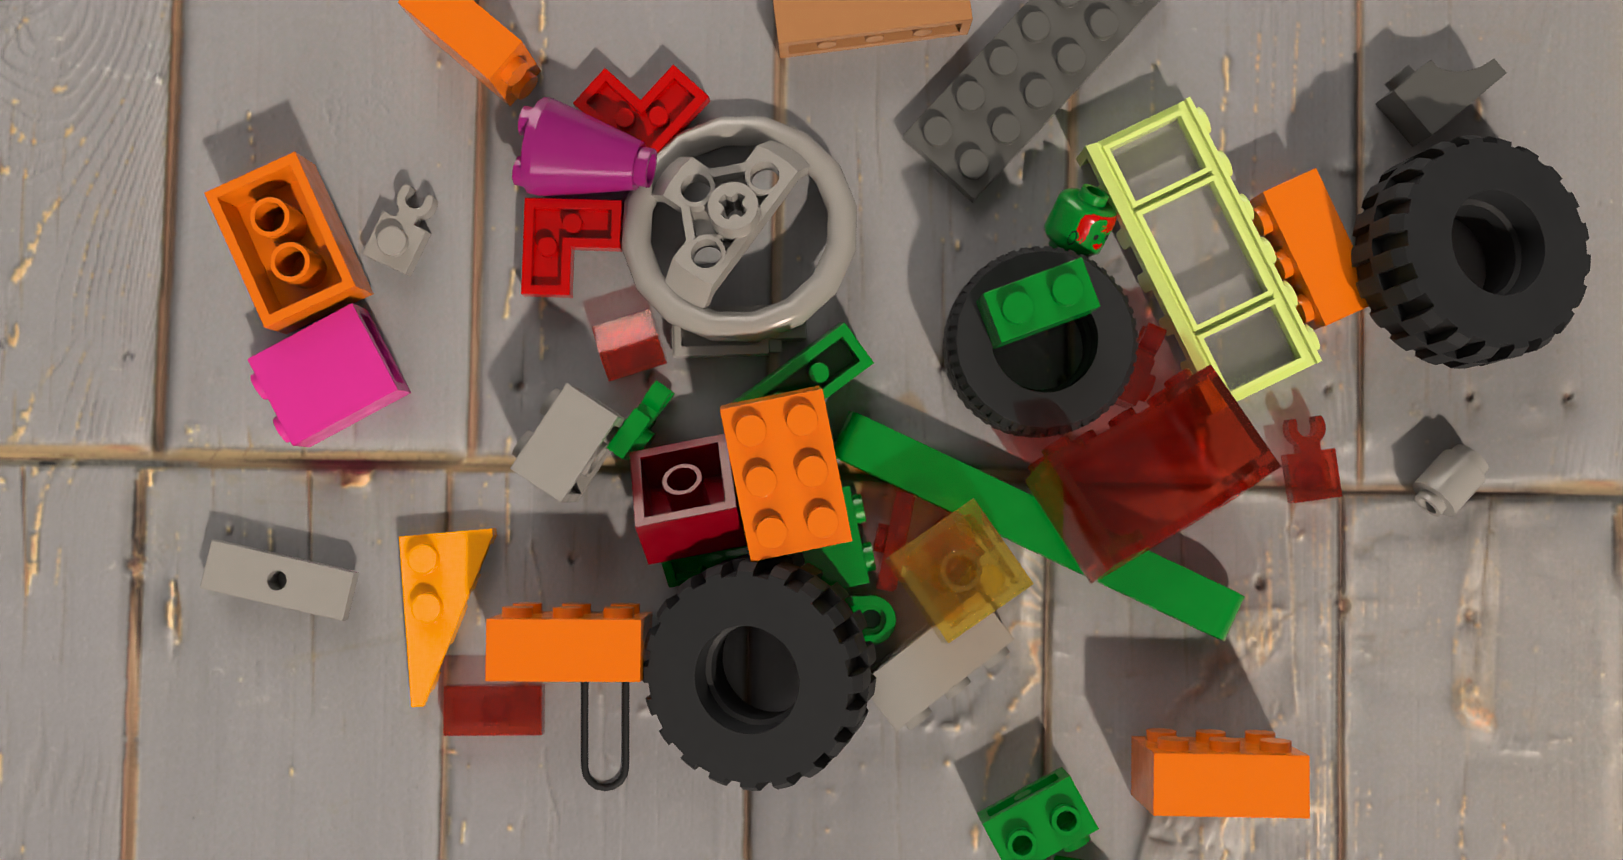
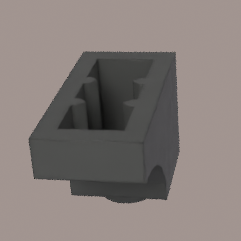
M1494 58L1483 66L1467 71L1445 70L1437 67L1432 60L1416 71L1410 65H1407L1384 84L1390 92L1375 104L1409 144L1414 147L1434 135L1507 72Z

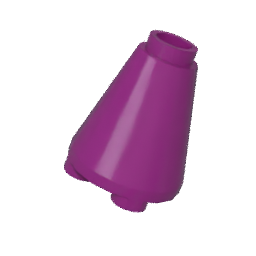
M543 97L537 101L534 107L524 106L518 119V132L520 136L524 137L521 156L516 158L513 165L512 180L514 185L524 187L526 193L537 196L636 191L639 186L645 188L651 186L656 172L657 151L654 148L646 147L645 142L554 98Z

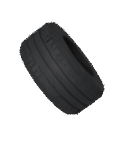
M1033 246L1032 248H1020L1019 251L1013 250L1008 252V254L997 257L996 260L990 261L986 266L977 271L967 282L953 303L946 320L942 345H944L945 368H947V376L952 383L953 390H956L958 398L963 401L967 409L973 412L974 416L980 418L986 425L989 424L992 428L1001 430L1006 434L1028 438H1042L1065 434L1086 426L1098 419L1109 410L1110 406L1116 403L1117 398L1125 391L1124 387L1128 385L1130 375L1134 371L1135 367L1133 364L1137 361L1136 350H1138L1139 343L1136 342L1138 330H1136L1135 326L1137 323L1136 318H1133L1132 315L1134 313L1132 306L1128 304L1129 299L1127 295L1124 296L1122 293V287L1115 283V278L1107 274L1106 269L1097 266L1098 263L1094 260L1089 261L1087 256L1077 255L1076 252L1070 249L1064 251V248L1044 246L1040 248V246ZM1082 257L1100 307L1088 315L1074 319L1082 338L1081 362L1075 373L1066 382L1057 387L1035 390L1020 386L1008 378L998 365L991 340L976 301L985 292Z

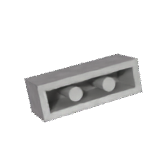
M971 589L870 668L871 674L877 677L875 692L871 699L896 732L904 725L911 730L930 716L932 710L929 706L941 696L945 695L947 699H951L963 691L971 683L967 676L982 664L986 669H989L1004 659L1010 652L1006 646L1015 639L976 590Z

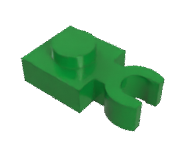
M656 380L645 394L642 402L637 408L633 409L606 448L624 460L630 459V452L647 449L656 436V433L651 428L656 423V418L665 409L675 393Z

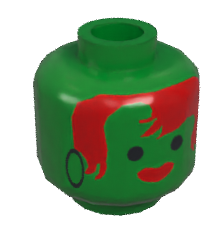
M1083 184L1081 189L1068 188L1062 190L1044 224L1045 234L1050 239L1049 246H1052V248H1064V251L1070 249L1076 252L1077 255L1082 254L1087 257L1099 254L1117 220L1115 210L1107 202L1109 195L1104 190L1090 184Z

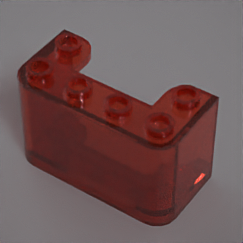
M1212 365L1203 368L1195 374L1192 373L1190 368L1180 371L1163 384L1164 389L1146 401L1149 406L1148 408L1139 413H1136L1133 407L1121 412L1107 423L1110 429L1098 436L1093 429L1083 433L1073 441L1066 435L1043 449V456L1028 466L1031 474L1025 480L1026 485L1090 584L1107 576L1228 504L1282 467Z

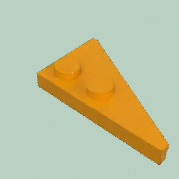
M496 528L399 536L411 707L425 706L430 693L436 687L441 674L440 668L448 648L454 642L468 608L467 601L471 592L477 586L481 576L479 572L489 547L496 539Z

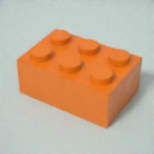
M294 151L204 193L264 328L288 334L351 303L354 304L374 294L316 165Z
M814 386L720 405V413L751 562L851 542L850 525L823 389L820 386Z
M517 602L513 603V606H503L501 614L486 619L485 681L641 682L643 680V663L650 656V651L645 649L644 644L648 631L652 628L653 612H640V603H611L610 607H603V611H591V603L585 602L562 603V606L553 607V611H542V603Z
M1149 728L1146 729V736H1131V795L1153 816L1310 819V756L1292 747L1291 740L1276 738L1275 732L1267 730H1246L1245 738L1226 737L1225 731L1216 729L1195 730V737H1177V731L1173 729Z

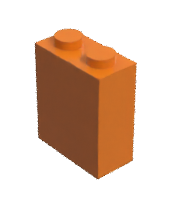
M474 0L398 1V4L428 38L510 107L517 99L522 100L526 98L537 85V75L541 70L524 43Z

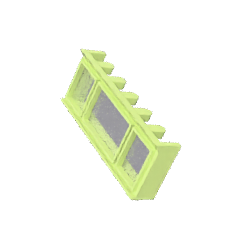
M1188 97L1184 101L1101 141L1086 145L1076 157V160L1080 167L1090 163L1100 184L1098 188L1104 190L1109 195L1107 202L1115 210L1117 220L1121 226V229L1116 233L1117 240L1124 250L1132 248L1143 270L1137 276L1139 285L1145 293L1153 291L1165 315L1159 319L1160 327L1166 336L1175 335L1186 357V360L1180 362L1182 372L1188 380L1196 378L1207 400V403L1199 406L1202 415L1219 412L1237 401L1321 362L1322 359L1318 353L1320 343L1316 333L1308 324L1304 325L1296 309L1298 299L1294 289L1287 281H1282L1274 265L1276 263V255L1272 245L1265 237H1260L1252 221L1254 219V210L1250 201L1244 194L1238 193L1231 179L1233 170L1228 157L1223 151H1217L1209 135L1211 133V125L1206 113L1202 108H1196L1191 97Z

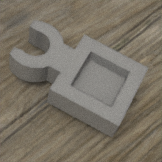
M405 184L397 194L396 201L399 210L396 216L382 211L362 254L411 277L431 236L428 231L419 227L422 221L428 220L435 214L438 200L431 195H427L421 207L412 208L411 199L416 190Z

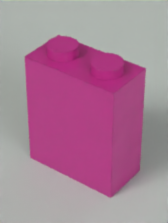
M353 303L247 359L254 371L250 375V379L255 390L264 400H269L277 415L273 417L274 426L281 438L287 443L291 442L292 446L310 448L411 393L368 310Z

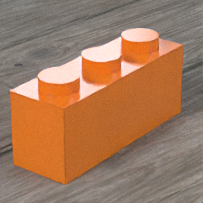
M1317 168L1263 191L1250 200L1254 210V219L1252 221L1259 235L1264 236L1272 245L1276 255V263L1274 265L1281 279H1285L1294 289L1298 299L1296 309L1304 324H1308L1315 330L1369 307L1366 299H1361L1356 287V282L1359 280L1356 267H1352L1351 262L1353 244Z

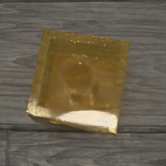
M974 498L885 559L941 643L945 644L955 640L1034 584Z

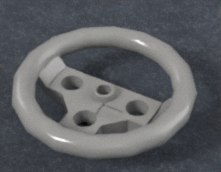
M720 116L678 132L657 153L656 172L649 188L639 186L636 191H630L624 202L622 251L637 291L667 322L711 341H761L803 325L837 293L856 252L857 205L839 163L808 133L768 117ZM724 146H756L744 163L710 169L695 159V157ZM770 170L779 176L777 184L766 190L756 188L752 184L754 176L760 171ZM809 175L816 182L827 209V245L813 275L787 299L753 312L715 311L709 308L714 293L798 180ZM701 182L710 187L708 196L702 201L691 202L684 198L686 188L693 183ZM657 202H665L682 214L686 238L684 244L672 258L666 277L662 274L651 245L652 213ZM705 247H713L721 252L718 263L710 268H701L694 263L697 252Z

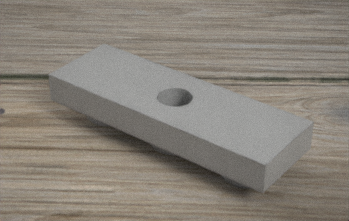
M211 540L200 588L345 621L349 618L359 572L222 540ZM281 572L285 574L287 579L284 588L278 582V576Z

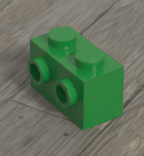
M1063 767L1052 771L977 813L1001 860H1046V858L1062 849L1065 852H1072L1083 847L1090 841V834L1099 830L1072 778Z

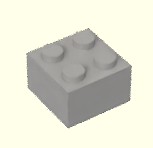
M566 383L562 391L555 388L546 398L540 409V413L544 415V418L534 433L527 430L515 445L512 455L516 457V460L510 469L559 502H578L611 453L606 447L626 421V418L585 391Z

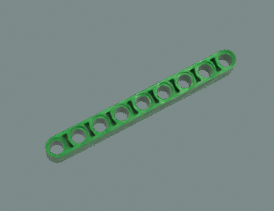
M849 411L834 443L836 459L1221 641H1225L1245 596L854 411Z

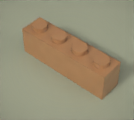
M772 0L780 59L967 35L973 20L970 0Z

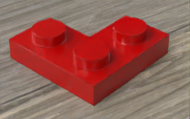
M673 64L641 100L604 68L577 97L573 105L577 110L645 142L646 147L654 148L658 153L678 132L686 129L709 104L710 98Z
M525 198L521 294L525 297L573 298L575 250L622 252L624 203L622 200Z

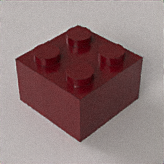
M725 433L630 452L635 529L648 565L747 546Z

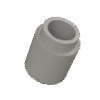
M1456 444L1452 449L1443 450L1413 483V490L1417 494L1415 496L1416 503L1433 516L1439 517L1441 514L1450 517L1454 516L1485 482L1484 474L1489 470L1488 463L1479 453L1463 444Z

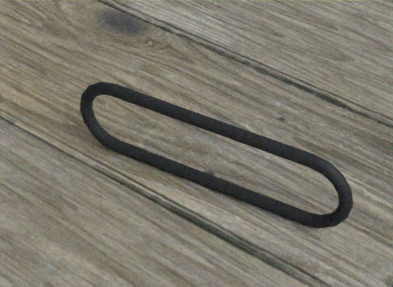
M581 682L582 774L588 785L596 790H615L623 784L629 771V682H622V770L618 779L608 784L598 783L589 773V682Z

